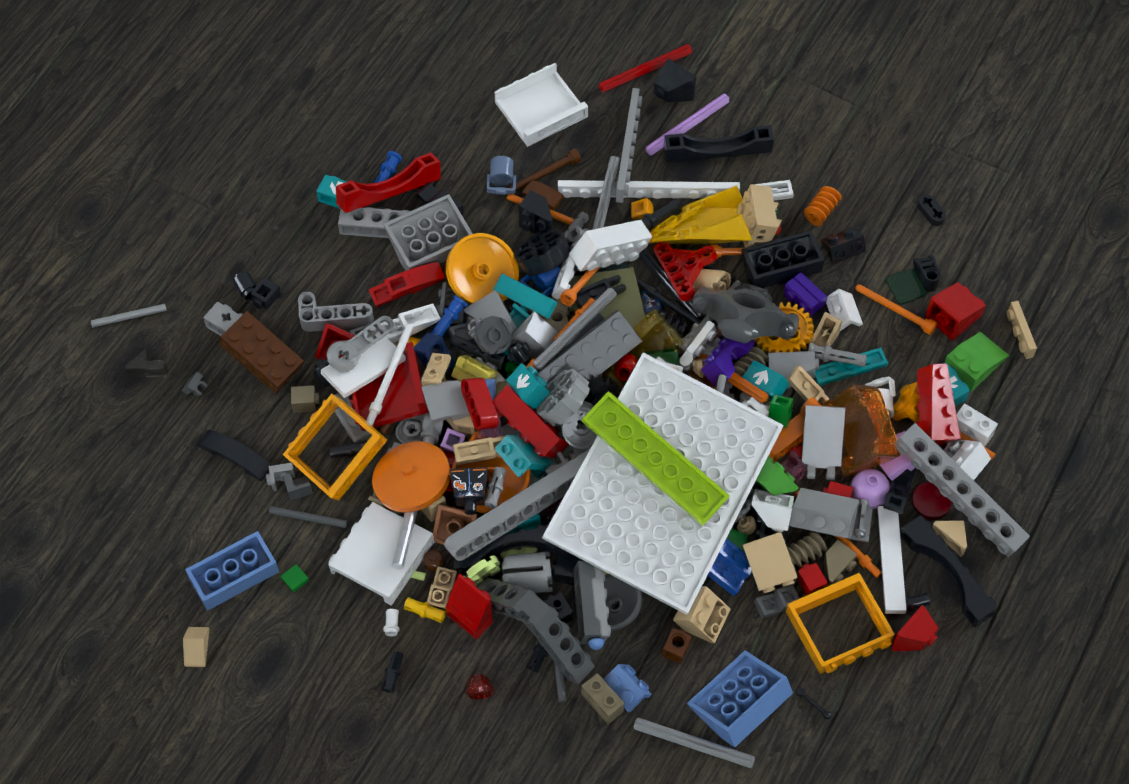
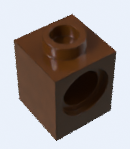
M673 628L663 648L662 657L681 664L691 644L692 636L685 630ZM680 642L683 646L675 647L673 643Z

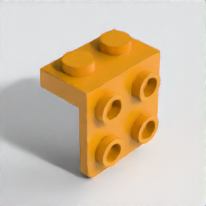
M917 382L905 385L900 390L899 399L894 404V416L892 418L895 421L907 417L915 423L919 421Z

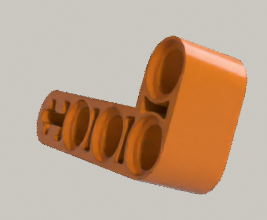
M814 397L808 399L803 404L800 414L790 420L787 428H782L768 455L774 462L803 441L805 405L822 406Z

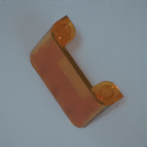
M854 384L821 404L822 406L845 407L843 443L847 456L841 460V470L844 475L857 474L862 470L876 467L900 456L901 453L894 445L897 438L883 396L878 388Z

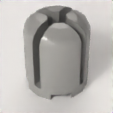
M550 552L506 556L502 562L503 582H509L515 586L519 585L525 589L529 588L534 593L552 592V587L548 586V584H552L550 559H546V556H550Z

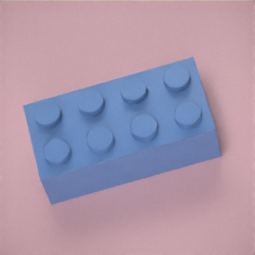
M258 531L185 569L190 582L207 611L279 573L277 563Z

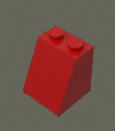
M957 282L930 299L925 318L936 321V328L954 341L983 315L986 305L980 298L974 296L967 287Z

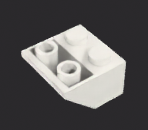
M957 440L949 442L943 450L973 480L991 460L982 443L978 441Z

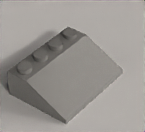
M449 194L383 224L405 271L434 262H439L440 264L447 261L453 246L464 237L473 234Z

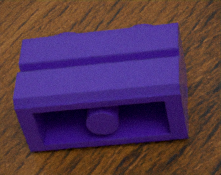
M801 272L785 285L784 295L786 299L797 304L798 309L803 307L804 313L808 312L809 317L826 305L827 296Z

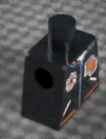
M488 468L449 470L457 506H465V514L467 515L476 514L477 505H484L486 501L489 481Z

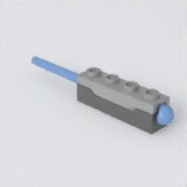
M578 561L573 569L579 641L581 644H588L593 650H599L611 634V627L607 623L609 608L605 602L607 598V589L604 588L605 571L586 561Z

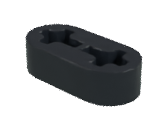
M922 195L918 202L919 210L930 224L934 226L942 225L946 218L945 211L933 196Z

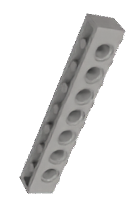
M916 423L894 443L897 450L902 455H905L911 461V464L925 475L930 483H934L939 488L940 493L948 497L954 503L955 508L963 512L968 517L969 522L977 526L982 531L984 537L991 540L1002 554L1009 557L1030 537ZM914 446L919 447L921 452L916 451ZM928 460L933 461L935 466H932ZM943 474H946L949 480H946L943 477ZM957 488H960L963 491V494H960L957 491ZM971 502H974L977 505L978 509L974 508ZM986 516L992 520V523L987 521ZM1000 530L1005 532L1006 537L1002 536Z

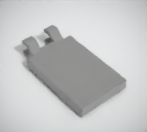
M805 405L801 464H807V479H815V468H826V480H835V466L841 467L845 407Z

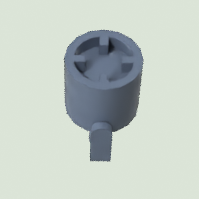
M496 156L491 159L490 174H487L486 190L488 193L502 195L515 193L516 175H513L514 163L511 158ZM491 182L493 185L498 187H489V184ZM513 182V188H505Z

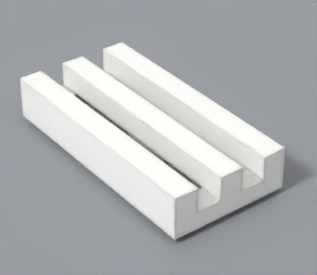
M790 180L755 184L771 187L774 201L790 199L794 195Z

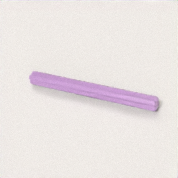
M726 94L720 95L647 145L646 152L649 155L655 154L664 147V135L684 134L729 103V97Z

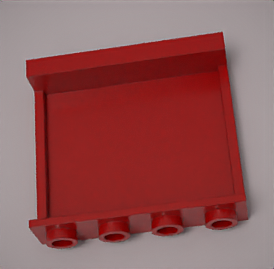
M413 342L406 344V351L403 352L406 360L399 364L395 370L381 404V412L376 416L373 423L374 428L429 413L421 388L423 387L421 382L422 375L418 356L413 349ZM386 373L352 393L353 398H350L352 408L365 420L368 418L370 405L375 401Z

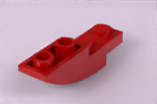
M434 262L385 279L384 283L369 289L375 306L378 308L408 293L414 294L446 279L439 262Z

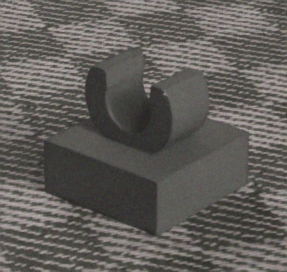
M198 372L191 375L181 391L187 395L193 392L195 396L199 397L202 393L198 391L197 387L201 386L203 389L207 387L204 381H200L203 375Z

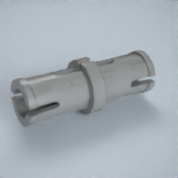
M494 468L492 480L488 483L487 487L489 491L484 505L488 508L494 509L497 507L499 495L504 489L502 485L507 470L504 468Z

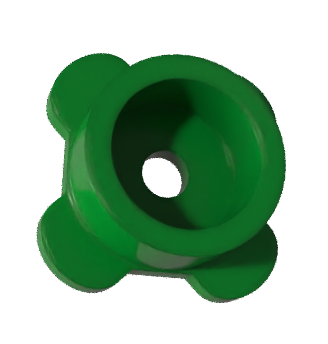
M508 361L505 364L504 370L508 373V377L519 366L517 363Z

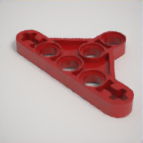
M659 242L654 246L656 257L681 301L691 300L695 294L693 284L704 266L717 259L714 247L705 246L692 251L672 249L668 242Z

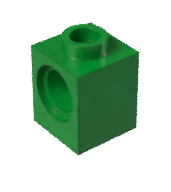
M774 395L770 402L768 417L787 428L791 420L794 399Z

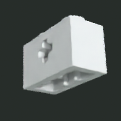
M964 403L956 414L959 431L973 440L981 442L985 447L994 435L998 423Z

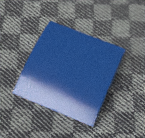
M726 538L707 576L731 595L735 596L752 570L746 553Z

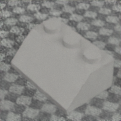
M800 488L793 505L789 526L852 539L859 500Z

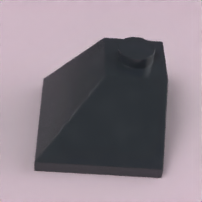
M668 59L654 82V94L666 102L692 101L695 96L696 76Z

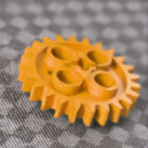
M780 302L779 308L783 313L797 314L799 317V330L793 336L796 338L786 340L778 336H764L755 338L754 342H757V347L762 348L764 353L768 351V354L801 352L800 348L806 350V344H810L811 338L814 337L812 318H809L808 312L804 313L803 307L798 310L797 304L791 307L790 302L786 306H783V303Z

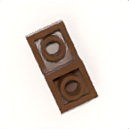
M533 180L522 192L524 198L530 190L545 197L549 208L554 210L564 199V195L557 190Z

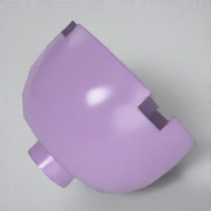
M862 470L852 480L851 487H853L851 498L858 499L859 502L861 499H866L870 507L877 509L878 506H883L890 489L889 480L878 470Z

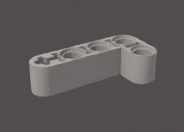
M303 292L298 298L301 327L308 332L324 331L326 323H330L340 329L358 328L374 321L372 307L367 303L317 307L315 296L311 292Z

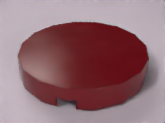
M925 482L919 485L913 493V509L925 519H941L951 508L952 501L948 497L943 496L934 483Z

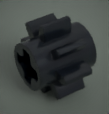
M517 341L509 346V352L506 356L511 363L515 362L520 365L530 358L528 354L531 349L527 343L523 344Z

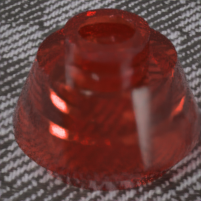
M483 674L472 676L466 689V695L474 700L488 698L494 692V687L489 678L484 677Z

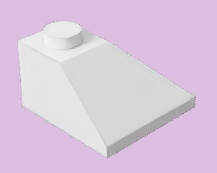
M755 489L752 506L767 527L777 532L788 531L794 496L785 494L773 496L768 491Z

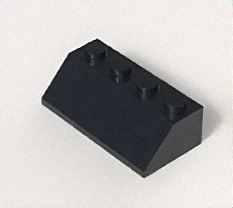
M811 230L741 250L749 283L761 288L790 281L800 272L805 276L820 273L823 270L825 261Z

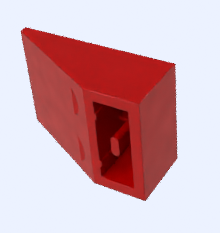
M459 574L445 607L446 615L477 640L493 623L491 596L485 590H479L472 579L469 577L465 578Z

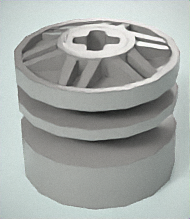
M583 401L580 409L561 425L562 434L566 442L577 449L592 447L598 436L585 424L581 425L577 422L578 420L582 421L584 416L594 407L591 403Z

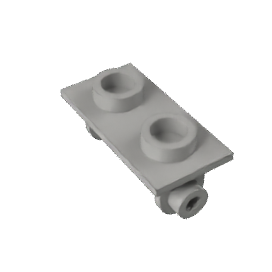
M861 499L859 502L852 540L869 542L873 507H870L866 499Z

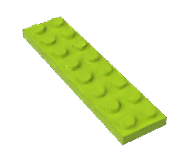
M609 391L582 419V422L702 526L710 520L730 497L729 494Z

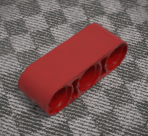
M483 378L463 379L461 382V392L475 429L496 428L498 426V415L485 380Z

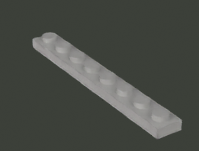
M638 88L632 89L616 190V202L623 203L624 196H628L629 185H626V182L630 183L631 172H628V169L632 170L633 159H630V157H634L635 146H632V144H636L637 133H634V131H638L639 121H636V119L640 118V108L638 107L642 105V96H639L640 89Z

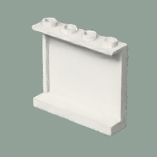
M556 63L545 66L543 69L495 91L496 105L527 147L588 117V105L585 102L580 103L557 73Z
M372 502L363 511L360 521L353 525L348 538L341 542L338 552L331 556L328 564L332 574L338 572L381 595L385 603L392 606L413 572L416 571L422 562L425 553L435 543L433 533L414 524L404 568L400 570L393 568L392 561L403 517Z

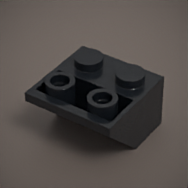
M531 190L519 205V226L523 230L537 234L552 229V216L546 198Z

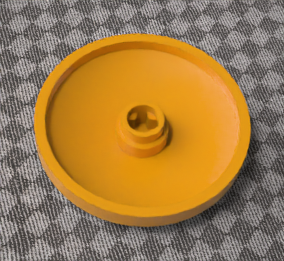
M485 233L468 235L453 246L447 257L446 276L449 285L460 299L470 305L495 291L493 288L502 273L518 281L519 269L514 253L504 241L496 236ZM498 293L503 301L507 299V297Z

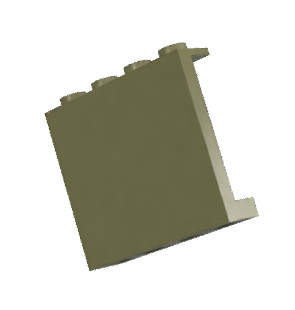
M634 268L595 273L582 288L615 275H619L621 281L611 288L621 284H625L627 287L623 293L617 295L599 313L606 318L615 310L620 311L632 329L639 335V338L642 341L648 340V326ZM583 275L573 276V278L568 283L570 284L569 289H571ZM576 302L568 306L569 312L573 311V315H575V311L579 309Z

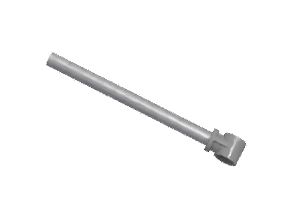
M425 413L420 440L433 445L437 444L444 420L432 423L430 414ZM417 511L404 513L392 561V567L400 570L404 568Z

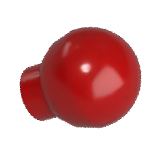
M625 354L616 361L615 372L617 377L622 381H627L639 359L632 354Z

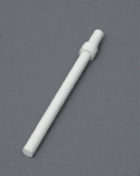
M406 324L375 401L370 405V413L366 421L372 426L376 416L381 412V404L414 327L412 324Z

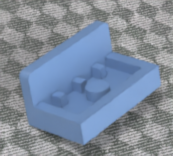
M618 664L603 680L625 703L624 708L626 711L631 712L644 698H649L652 694L648 690L649 686L635 676L636 672L630 665Z

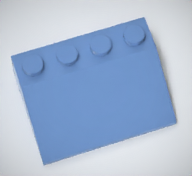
M744 651L697 693L687 705L719 737L733 747H736L793 694V691L786 676L749 652Z

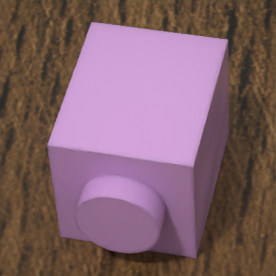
M447 428L440 449L454 453L453 445L463 443L466 435Z

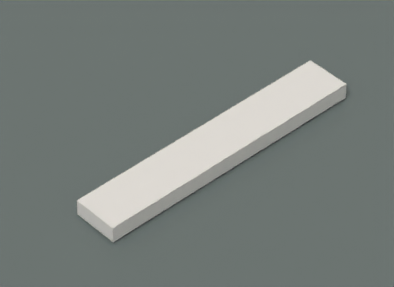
M878 506L877 514L885 614H906L899 516L897 512L884 509L883 506Z

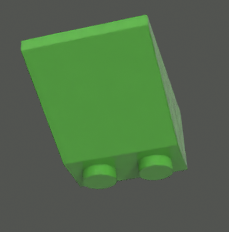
M979 332L958 345L947 355L945 363L953 367L961 381L965 382L969 390L973 391L1009 357V354L983 333Z

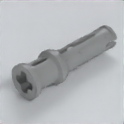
M813 342L810 343L808 351H816L815 358L822 359L823 362L832 360L865 367L867 355L835 350L829 345L824 347L815 345Z

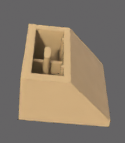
M702 586L688 614L677 611L673 621L686 632L710 643H715L731 609L707 586Z

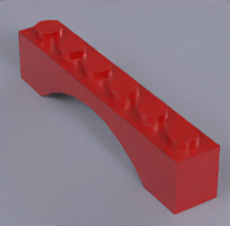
M428 153L415 158L402 172L385 181L364 184L351 180L337 185V205L345 213L416 189L426 185L428 182L432 183L440 180V161L432 153Z

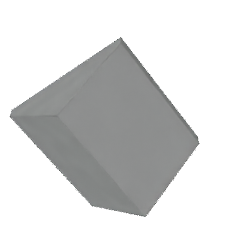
M533 311L512 334L511 341L512 343L517 341L523 344L527 343L531 349L528 355L531 359H536L554 342L553 338L559 332Z

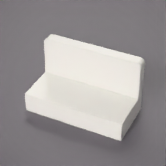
M838 289L827 296L826 304L830 314L842 320L840 331L850 324L863 325L851 293Z

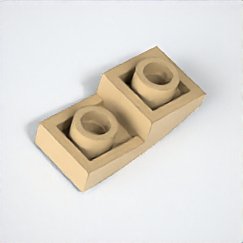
M437 567L433 585L431 584L427 602L430 603L429 605L446 609V604L457 577L455 570Z

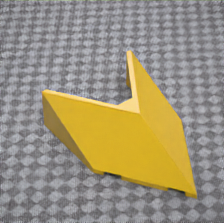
M733 186L685 205L681 208L682 212L677 216L671 215L651 230L652 238L648 243L668 242L669 244L700 245L751 241L752 237L742 214L738 215L737 213L738 205L743 201L738 186Z

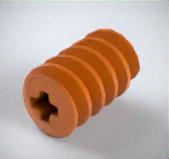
M822 187L816 194V197L812 199V202L808 204V207L805 208L804 215L812 225L821 226L830 215V212L841 201V194L832 187Z

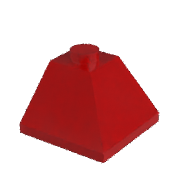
M923 605L897 633L891 648L894 652L923 650L927 645L931 647L938 638L936 636L938 627Z

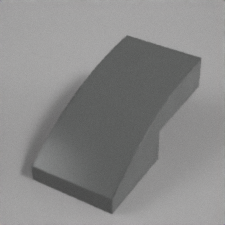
M791 585L776 589L772 594L757 597L753 602L761 618L764 619L786 611L787 604L800 598L794 586Z

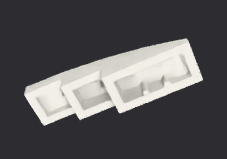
M434 304L398 314V318L393 319V329L386 337L392 343L400 340L407 323L414 326L410 334L411 336L440 321L441 318ZM387 322L380 323L382 329H389ZM375 330L372 334H368L367 337L373 338L377 331Z

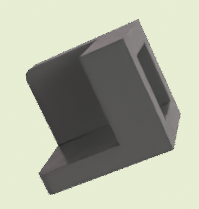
M290 473L283 475L290 501L313 494L307 476L292 480Z

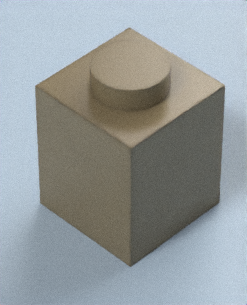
M291 387L293 413L316 412V404H320V395L316 393L315 387Z

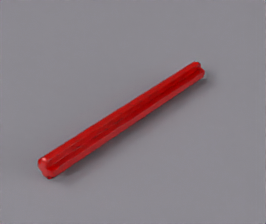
M689 44L679 47L600 82L599 89L601 92H606L664 66L668 59L676 61L692 53V49Z

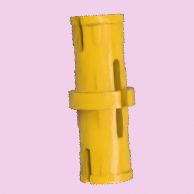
M410 597L406 599L404 604V610L414 612L420 615L421 618L426 617L439 623L443 622L446 611L430 606L428 602L422 603Z

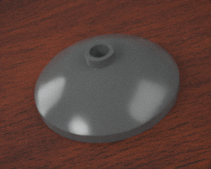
M606 574L604 588L607 589V598L605 602L609 608L607 623L610 625L611 631L626 627L637 617L643 598L641 590L610 574Z

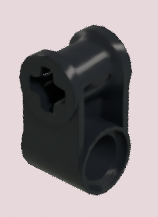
M929 255L928 258L913 259L914 271L920 280L922 288L929 292L935 291L941 274L934 256Z

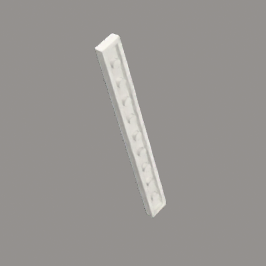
M558 180V192L563 194L565 198L601 197L604 181ZM618 181L614 182L611 197H616ZM630 181V183L626 182V185H629L628 196H624V198H705L736 185L740 191V182Z

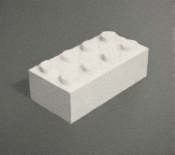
M642 220L586 231L569 254L579 271H591L598 267L605 268L611 264L618 265L625 261L632 262L639 257V253L648 246L647 243L651 240L652 236Z

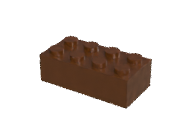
M248 311L220 337V345L275 394L302 369L304 360Z

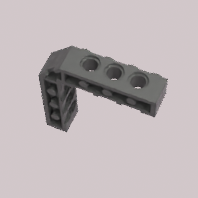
M488 577L478 586L479 590L483 589L491 596L492 611L497 614L506 615V617L516 618L525 623L567 680L580 684L595 667L591 662V656L580 647V641L570 634L568 625L558 618V612L538 598L531 589H525L519 585H511L509 582L504 583L498 579L494 580Z

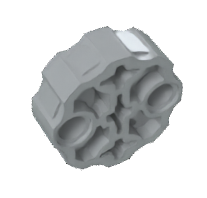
M573 368L563 370L546 385L551 393L537 407L536 413L552 426L556 424L562 425L582 406L590 390L588 387L589 381Z

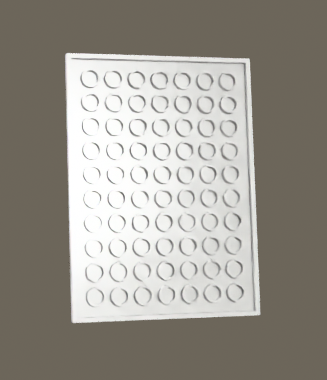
M642 353L618 400L714 481L730 497L710 520L702 526L604 440L597 436L542 539L676 610L688 614L784 425Z

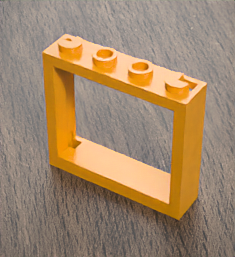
M331 394L327 400L323 401L320 409L311 415L308 424L299 430L298 436L293 442L288 444L289 447L283 455L330 498L339 501L388 439L341 398ZM339 406L372 436L335 483L330 486L298 456Z
M860 573L787 604L786 613L820 674L824 672L831 673L842 664L849 665L860 656L867 657L878 648L885 649L889 647L895 636ZM856 590L879 630L881 637L824 662L803 625L799 614Z

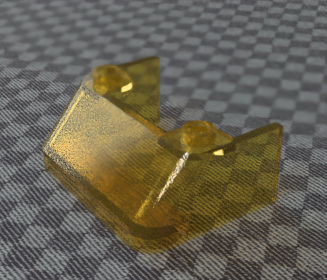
M654 309L633 328L642 342L627 354H632L639 359L640 351L659 350L665 347L667 349L675 348L679 343L684 345L685 341L669 322ZM614 363L606 369V372L612 380H616L618 386L621 385L623 390L627 381H622L617 377Z

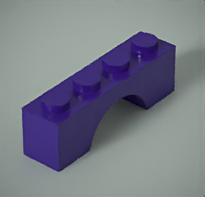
M724 337L718 342L719 346L711 351L712 355L704 360L705 364L701 368V371L714 387L717 386L720 374L727 376L726 380L731 377L735 371L731 358L737 360L747 354L755 345L753 340H750L748 343H740Z

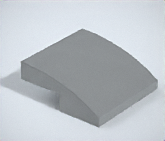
M460 381L441 382L440 385L430 384L421 387L432 423L452 418V421L470 416L461 392Z

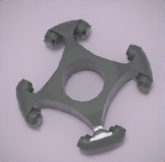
M743 283L735 287L734 290H719L715 292L710 291L705 286H701L693 296V310L714 319L718 323L722 335L733 341L748 343L750 340L764 336H778L788 340L796 334L799 327L798 315L783 313L779 307L772 303V297L769 295L768 290L758 286Z

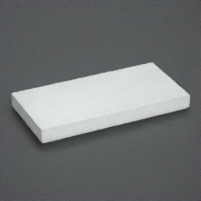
M385 336L361 354L354 369L348 372H340L329 364L321 369V374L346 398L386 373L397 347ZM402 354L398 365L406 360L404 354Z

